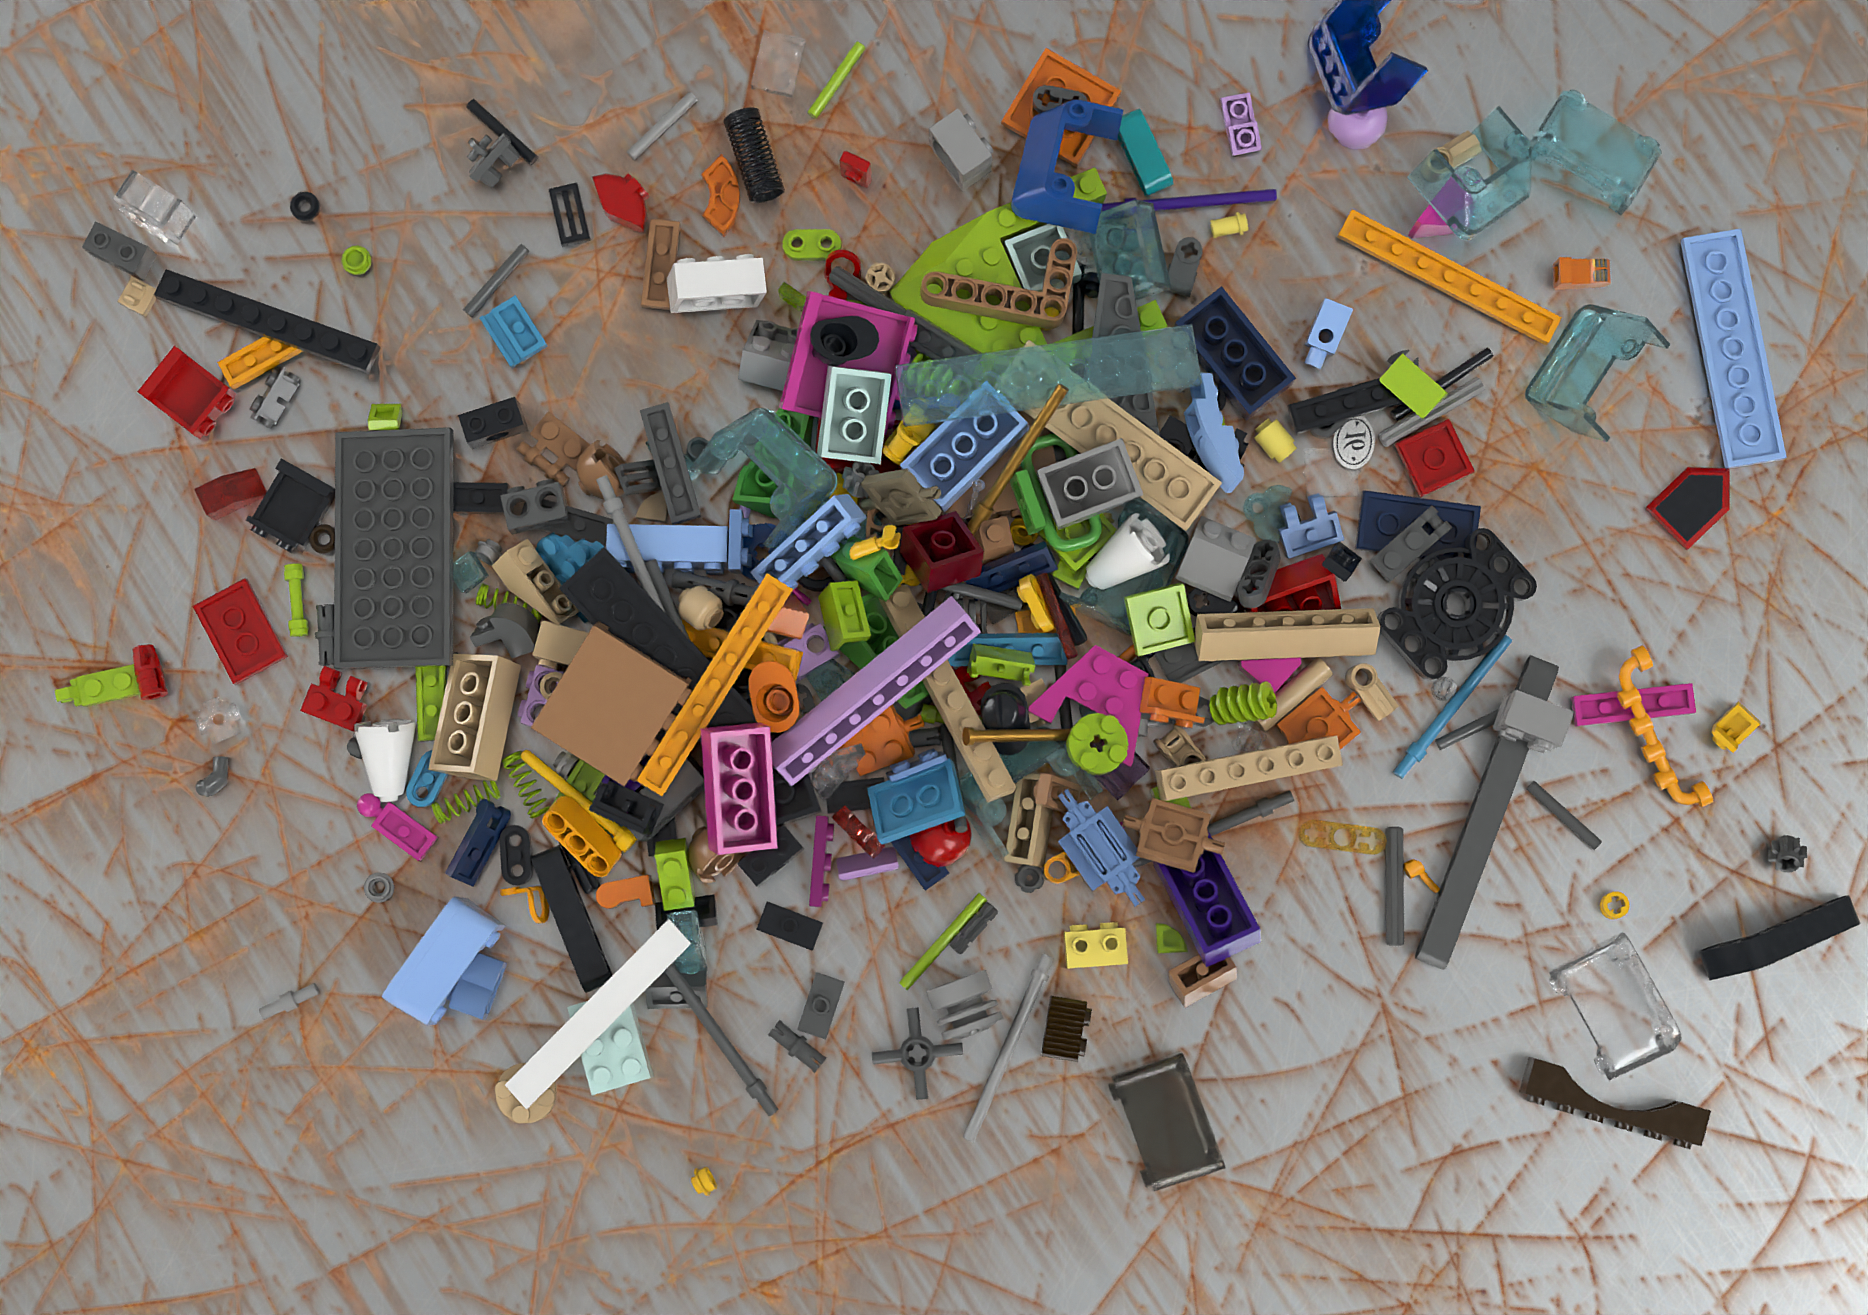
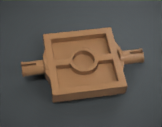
M1152 798L1149 811L1143 819L1125 814L1122 827L1139 831L1140 842L1136 856L1195 873L1198 859L1204 850L1222 855L1225 842L1208 838L1207 827L1211 814Z

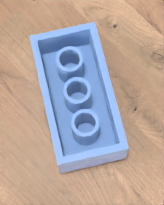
M985 381L900 464L901 469H908L914 474L922 487L938 486V489L941 490V496L939 499L933 500L945 513L1029 430V424Z
M607 524L606 549L628 573H635L615 524ZM628 524L644 563L656 559L662 574H664V569L681 570L682 572L694 574V570H706V574L723 575L724 570H728V526Z

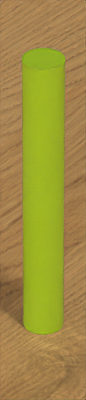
M855 42L807 112L811 117L818 118L866 48L862 43Z

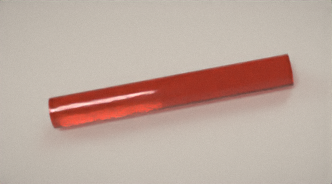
M1047 573L1040 574L1036 577L1065 656L1067 660L1073 659L1078 656L1049 577Z

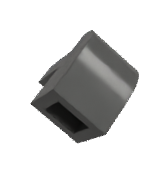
M513 603L498 604L491 616H487L477 622V627L470 636V639L475 647L501 639L511 658H515L534 651L540 624L536 617L526 608Z

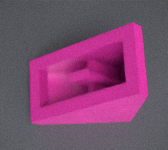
M1301 658L1241 660L1238 663V669L1253 683L1261 684L1264 681H1268L1271 683L1275 693L1301 665Z

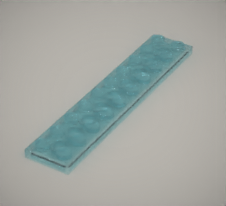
M1192 324L895 365L904 427L1043 408L1058 383L1069 389L1059 405L1200 386L1202 384Z

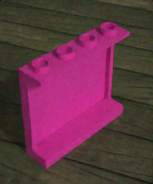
M807 291L779 408L818 418L822 417L828 365L812 355L814 347L810 339L811 329L818 321L846 316H859L870 321L879 333L877 349L867 357L850 360L837 367L892 374L884 432L886 435L887 429H892L895 421L896 412L892 411L894 401H899L903 389V383L899 382L902 371H907L910 361V354L907 353L909 342H914L918 325L914 324L915 318Z

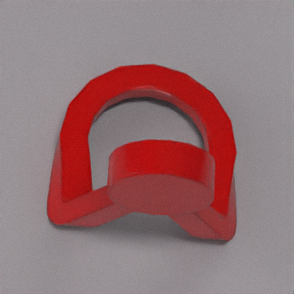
M836 250L827 256L824 268L825 279L832 288L828 296L847 301V292L829 280V275L832 271L831 263L837 258L849 259L855 268L853 276L861 279V261L851 251Z

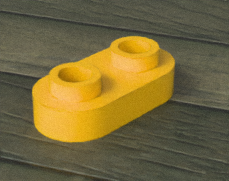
M1029 574L1019 579L1020 586L1017 587V592L1020 599L1024 603L1027 602L1032 611L1030 616L1034 626L1038 630L1042 629L1045 633L1057 628L1056 615L1036 577L1033 574Z

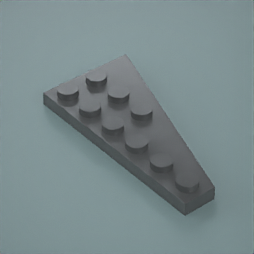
M1101 273L1086 382L1160 436L1132 278Z

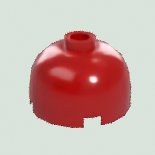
M966 818L968 829L961 833L956 832L953 819L911 834L912 848L924 857L923 861L927 864L937 867L949 866L963 857L971 844L972 832L970 823Z

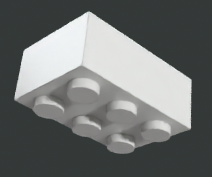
M752 254L739 255L733 260H725L723 256L707 258V261L695 262L694 258L680 259L677 263L673 264L667 277L671 313L758 307L767 293L763 258H754Z

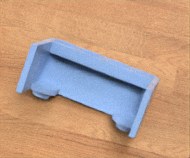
M454 896L443 908L389 983L382 998L427 1026L437 1024L447 1011L443 1007L446 1002L445 998L478 952L486 946L491 949L501 935L497 931H503L506 925L468 898Z

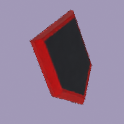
M1687 467L1645 509L1688 550L1730 510V468Z

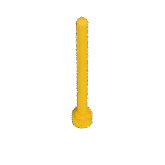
M524 750L521 752V759L562 794L574 799L597 823L614 836L613 840L617 842L616 846L626 853L637 841V838L627 827H621L618 823L589 811L592 802L531 751Z

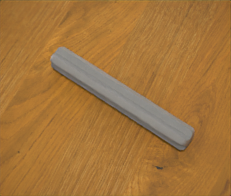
M1475 377L1449 392V395L1441 403L1439 402L1424 419L1414 412L1381 431L1378 435L1381 443L1388 447L1479 395L1485 390L1482 381Z

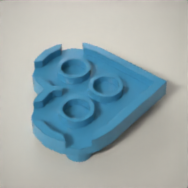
M552 532L538 541L536 551L560 584L563 585L604 546L598 541L593 543L586 541L585 538L575 542L568 535L561 537ZM581 612L576 614L584 623L589 621Z

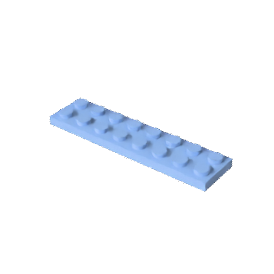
M1741 229L1685 237L1680 242L1725 469L1783 460L1787 457Z

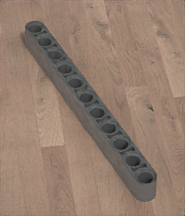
M1530 655L1524 664L1515 690L1547 701L1558 674L1559 666ZM1498 733L1417 947L1415 959L1443 970L1447 967L1528 754V742L1520 739L1512 742L1499 737Z

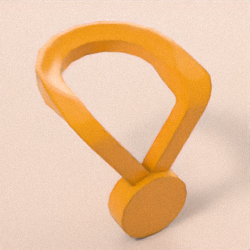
M518 886L500 889L501 896L527 892L532 919L538 924L547 922L549 904L541 886L519 888ZM533 891L539 892L542 907L540 917L535 910Z

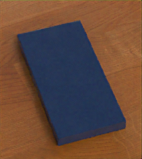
M1363 490L1355 550L1380 552L1432 505L1438 511L1436 514L1443 522L1447 521L1452 528L1418 558L1423 559L1427 555L1445 548H1465L1466 537L1479 527L1481 506ZM1428 522L1422 526L1428 535L1435 531ZM1476 535L1475 538H1474V545H1475V547H1476V544H1477V536H1478V535ZM1454 553L1442 554L1437 557L1440 561L1454 558Z

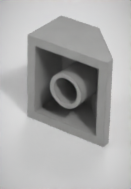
M1201 516L1175 579L1231 602L1251 555L1256 538Z

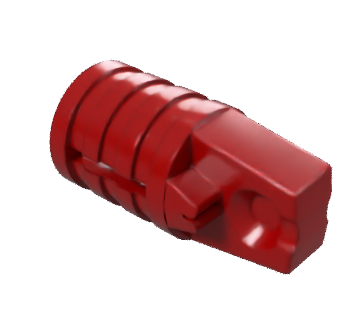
M138 645L133 648L134 672L137 677L141 700H153L166 696L168 690L162 672V665L154 645Z

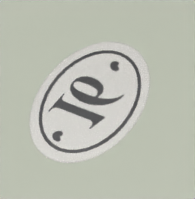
M1364 416L1351 418L1334 434L1333 447L1336 458L1341 465L1348 469L1361 468L1369 461L1375 446L1373 427Z

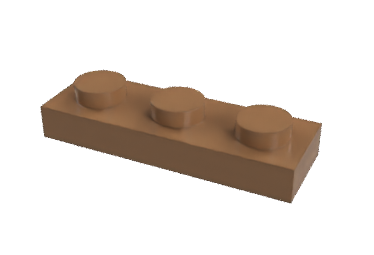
M650 219L641 299L642 308L670 310L667 277L673 264L677 263L680 221Z
M1040 773L1039 780L1034 785L1035 803L1066 814L1068 810L1058 795L1069 789L1079 804L1081 785L1051 774Z

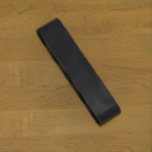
M557 845L531 856L535 872L584 992L587 993L602 987L613 975L572 872L569 870V865L560 845Z

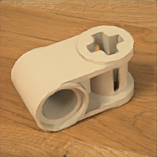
M1175 724L1173 729L1160 740L1156 738L1153 741L1161 754L1174 767L1184 765L1185 760L1188 758H1195L1199 762L1206 760L1187 732L1182 727L1175 726ZM1178 738V740L1175 741L1171 746H1168L1171 742Z

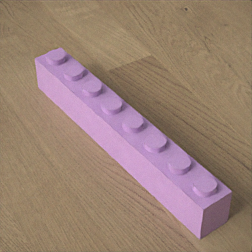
M952 596L949 597L798 720L790 729L771 742L772 764L788 783L793 786L981 632L957 601Z

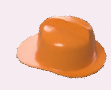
M775 661L759 663L749 676V692L755 720L758 723L770 726V732L780 733L786 731L796 723L799 716V696L796 682L789 669L781 663Z

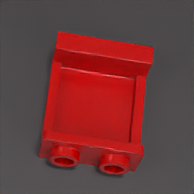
M175 345L137 391L198 439L212 432L216 426L215 420L222 412L225 413L232 407L235 401L234 397L237 394Z

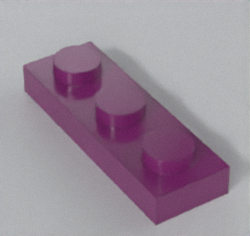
M816 815L810 907H822L823 901L828 902L830 884L824 883L825 871L831 872L832 853H827V841H833L834 823H829L828 816Z

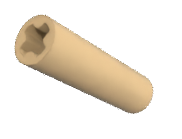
M1319 657L1314 659L1275 693L1277 702L1276 715L1265 720L1258 719L1254 723L1266 733L1333 675L1331 669Z

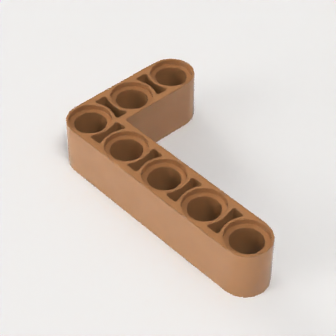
M1060 238L1052 244L1047 259L1041 292L932 271L927 273L922 280L920 296L926 304L934 307L1046 329H1055L1062 324L1067 311L1077 257V247L1073 241L1067 238ZM1057 251H1065L1069 254L1070 258L1068 260H1060L1056 257L1055 253ZM1059 279L1065 286L1061 289H1056L1050 284V280ZM930 284H937L941 287L942 291L933 294L926 287ZM967 290L971 297L963 300L956 295V292ZM994 295L1000 299L1001 303L990 305L986 302L985 298ZM1024 301L1030 306V309L1020 311L1016 308L1015 303ZM1054 307L1058 310L1059 315L1057 317H1050L1045 313L1044 309Z

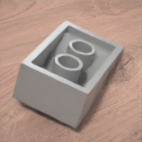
M1122 438L1041 468L1036 473L1057 530L1087 520L1144 495Z

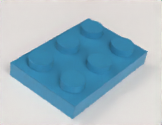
M950 758L947 761L893 782L888 780L867 788L877 840L882 845L965 816L955 764Z

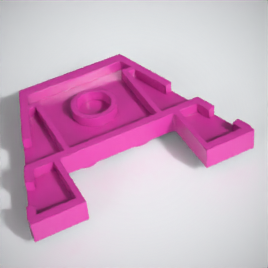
M1094 645L1028 707V712L1051 724L1065 697H1068L1095 713L1114 716L1123 726L1128 738L1127 756L1121 763L1131 767L1141 719L1139 710L1145 677H1148V673Z

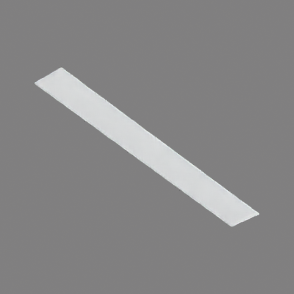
M669 919L505 1084L526 1110L691 945L688 939Z

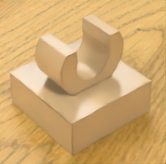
M131 276L117 302L147 317L157 299L154 296L156 288Z

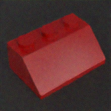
M1323 553L1277 569L1266 601L1261 606L1255 608L1244 607L1245 611L1275 612L1342 609L1335 575L1322 566L1325 560Z

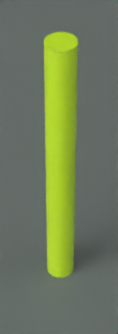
M978 893L899 981L907 991L988 901L984 896Z

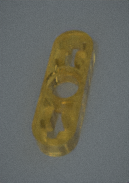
M1308 820L1298 830V837L1301 843L1313 848L1375 855L1382 852L1387 843L1383 831L1374 827ZM1311 825H1314L1316 831L1327 832L1326 826L1331 827L1328 833L1329 845L1324 844L1326 839L1324 837H1316L1314 842L1309 841L1310 838L1308 835H1305V830L1310 829ZM1338 829H1345L1350 834V842L1346 846H1339L1334 841V834ZM1355 830L1361 831L1359 837L1362 838L1370 837L1371 833H1374L1375 839L1380 840V844L1374 846L1373 850L1369 849V844L1359 842V849L1354 848L1357 840Z

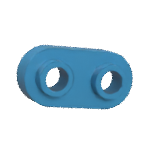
M432 750L427 751L421 757L406 789L408 800L417 807H428L434 803L448 776L445 773L428 770ZM422 787L428 789V795L425 798H420L418 795V791Z

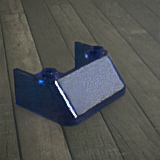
M1338 0L1312 29L1309 35V50L1331 107L1337 113L1347 116L1394 106L1428 72L1426 66L1393 52L1378 67L1376 66L1369 47L1381 34V22L1378 15L1391 0Z

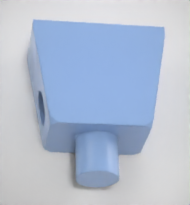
M1327 298L1322 301L1305 342V346L1310 347L1304 362L1305 364L1321 369L1326 355L1332 356L1335 354L1352 314V308ZM1322 331L1330 336L1327 343L1319 340Z

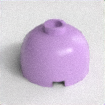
M1363 88L1351 89L1341 94L1332 104L1328 116L1329 130L1342 146L1350 149H1365L1383 135L1388 120L1387 108L1383 100L1373 91Z

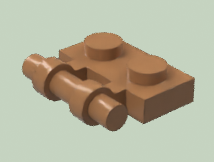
M548 411L530 433L538 441L537 444L531 447L523 441L518 446L517 451L524 456V460L530 465L534 464L545 472L544 476L547 479H553L563 487L567 484L570 477L562 471L568 465L577 472L578 459L590 444ZM546 449L558 457L555 463L552 464L542 456Z

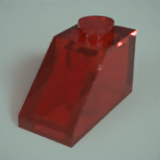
M256 468L220 476L194 489L206 515L215 521L264 498L267 493Z

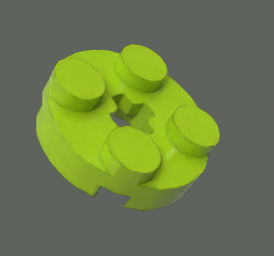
M1101 713L1089 714L1079 719L1071 728L1066 741L1067 753L1072 763L1087 771L1086 773L1092 775L1107 774L1116 769L1126 758L1128 750L1127 734L1114 716ZM1094 736H1098L1100 740L1104 741L1105 745L1102 746V752H1098L1097 748H1091L1090 743L1094 741Z

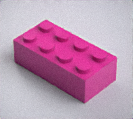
M759 722L701 728L709 850L722 855L777 848L770 726Z

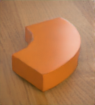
M721 154L701 174L710 192L709 203L702 217L725 237L733 226L739 211L740 190L732 166Z

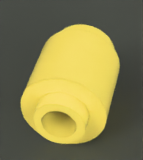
M1268 418L1255 429L1258 435L1254 439L1271 459L1275 458L1278 463L1282 462L1297 449L1293 444L1295 440L1277 419L1271 422Z

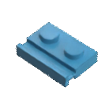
M516 295L492 309L485 316L479 317L512 369L518 363L524 362L548 347Z

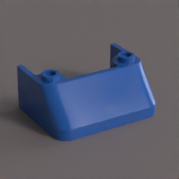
M1071 100L1034 116L1030 122L1012 196L1011 208L1013 212L1021 218L1096 234L1102 204L1073 198L1075 190L1073 180L1067 175L1055 173L1054 170L1064 129L1117 141L1124 110L1082 100Z

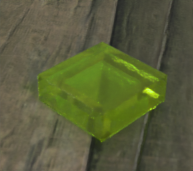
M783 282L778 289L780 299L802 313L806 296Z

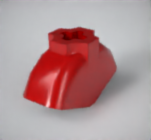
M607 173L592 176L603 210L608 219L643 233L647 221L645 201L649 198V194L642 185L629 173L624 178Z

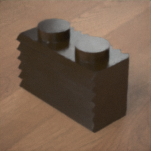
M1050 995L1041 1056L1078 1062L1079 1056H1085L1087 1039L1082 1038L1083 1026L1089 1027L1092 1013L1091 1008H1086V1001Z

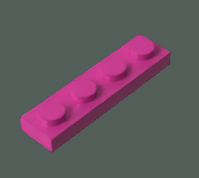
M1692 683L1637 689L1641 696L1643 707L1650 718L1696 713ZM1620 691L1571 697L1575 727L1629 721L1634 718V714L1630 707L1624 709L1617 697V693Z

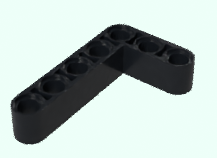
M1846 895L1821 904L1751 936L1719 943L1702 949L1698 953L1709 980H1715L1766 967L1861 923L1850 896Z

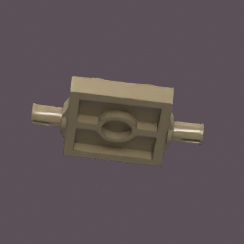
M908 469L865 476L860 484L870 496V498L861 500V508L864 511L879 510L888 517L894 526L936 520L942 511L933 500L939 499L941 496V490L938 489V486L922 487L914 474Z

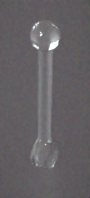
M977 479L972 483L974 491L963 520L966 525L970 521L979 492L985 488V483L982 479Z

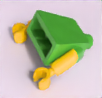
M894 525L885 526L880 538L874 536L862 540L853 536L848 539L845 545L839 542L840 548L831 555V558L837 562L849 581L858 580L859 587L885 602L896 588L901 587L902 583L909 586L920 584L909 565H906L905 575H901L887 551L881 548L882 546L887 549L897 548L901 533L895 534L896 527Z

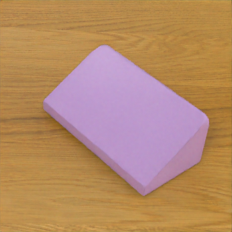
M894 847L838 858L836 861L839 879L842 881L897 870L899 868Z

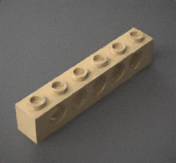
M1326 736L1154 771L1160 800L1168 801L1343 766L1338 737Z

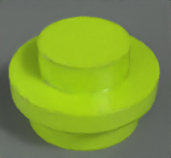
M362 246L347 248L341 260L344 269L352 275L364 274L369 270L372 263L370 253Z

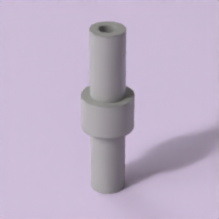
M313 983L294 993L289 991L282 994L279 1000L259 1008L260 1015L263 1019H267L284 1010L289 1012L299 1007V1003L320 994L319 989Z

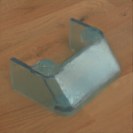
M1500 106L1496 107L1472 132L1479 140L1481 149L1498 167L1499 170L1484 180L1476 169L1468 166H1463L1455 171L1435 148L1407 176L1409 181L1459 238L1466 241L1477 237L1520 206L1531 195L1532 146L1530 140L1519 130Z
M1593 304L1585 305L1574 314L1526 388L1525 398L1533 407L1572 432L1608 442L1610 436L1595 422L1596 412L1586 405L1615 359L1626 361L1635 358L1645 344L1668 349L1670 343L1647 317Z
M755 408L716 432L689 470L692 473L719 474L727 461L734 458L741 449L778 486L771 496L770 508L780 522L764 542L767 548H777L825 504L836 489L837 476L834 470L774 411L768 408Z
M1137 498L1121 505L1124 509L1118 517V528L1129 516L1135 513L1140 514L1137 517L1140 521L1148 519L1159 531L1166 543V546L1162 549L1164 555L1169 553V562L1163 567L1105 590L1092 586L1088 587L1081 594L1080 598L1063 592L1059 596L1060 599L1082 614L1131 637L1124 597L1169 586L1189 543L1188 534L1185 530L1148 502Z
M1042 726V727H1038V728H1036V729H1051V728ZM1029 741L1027 746L1017 754H999L1014 783L1048 762L1057 775L1063 777L1074 775L1090 800L1104 791L1094 775L1086 773L1087 771L1072 763L1067 753L1066 741ZM970 771L960 778L965 814L998 862L1008 855L1009 852L993 830V827L1004 819L1006 806L1001 798L987 803Z

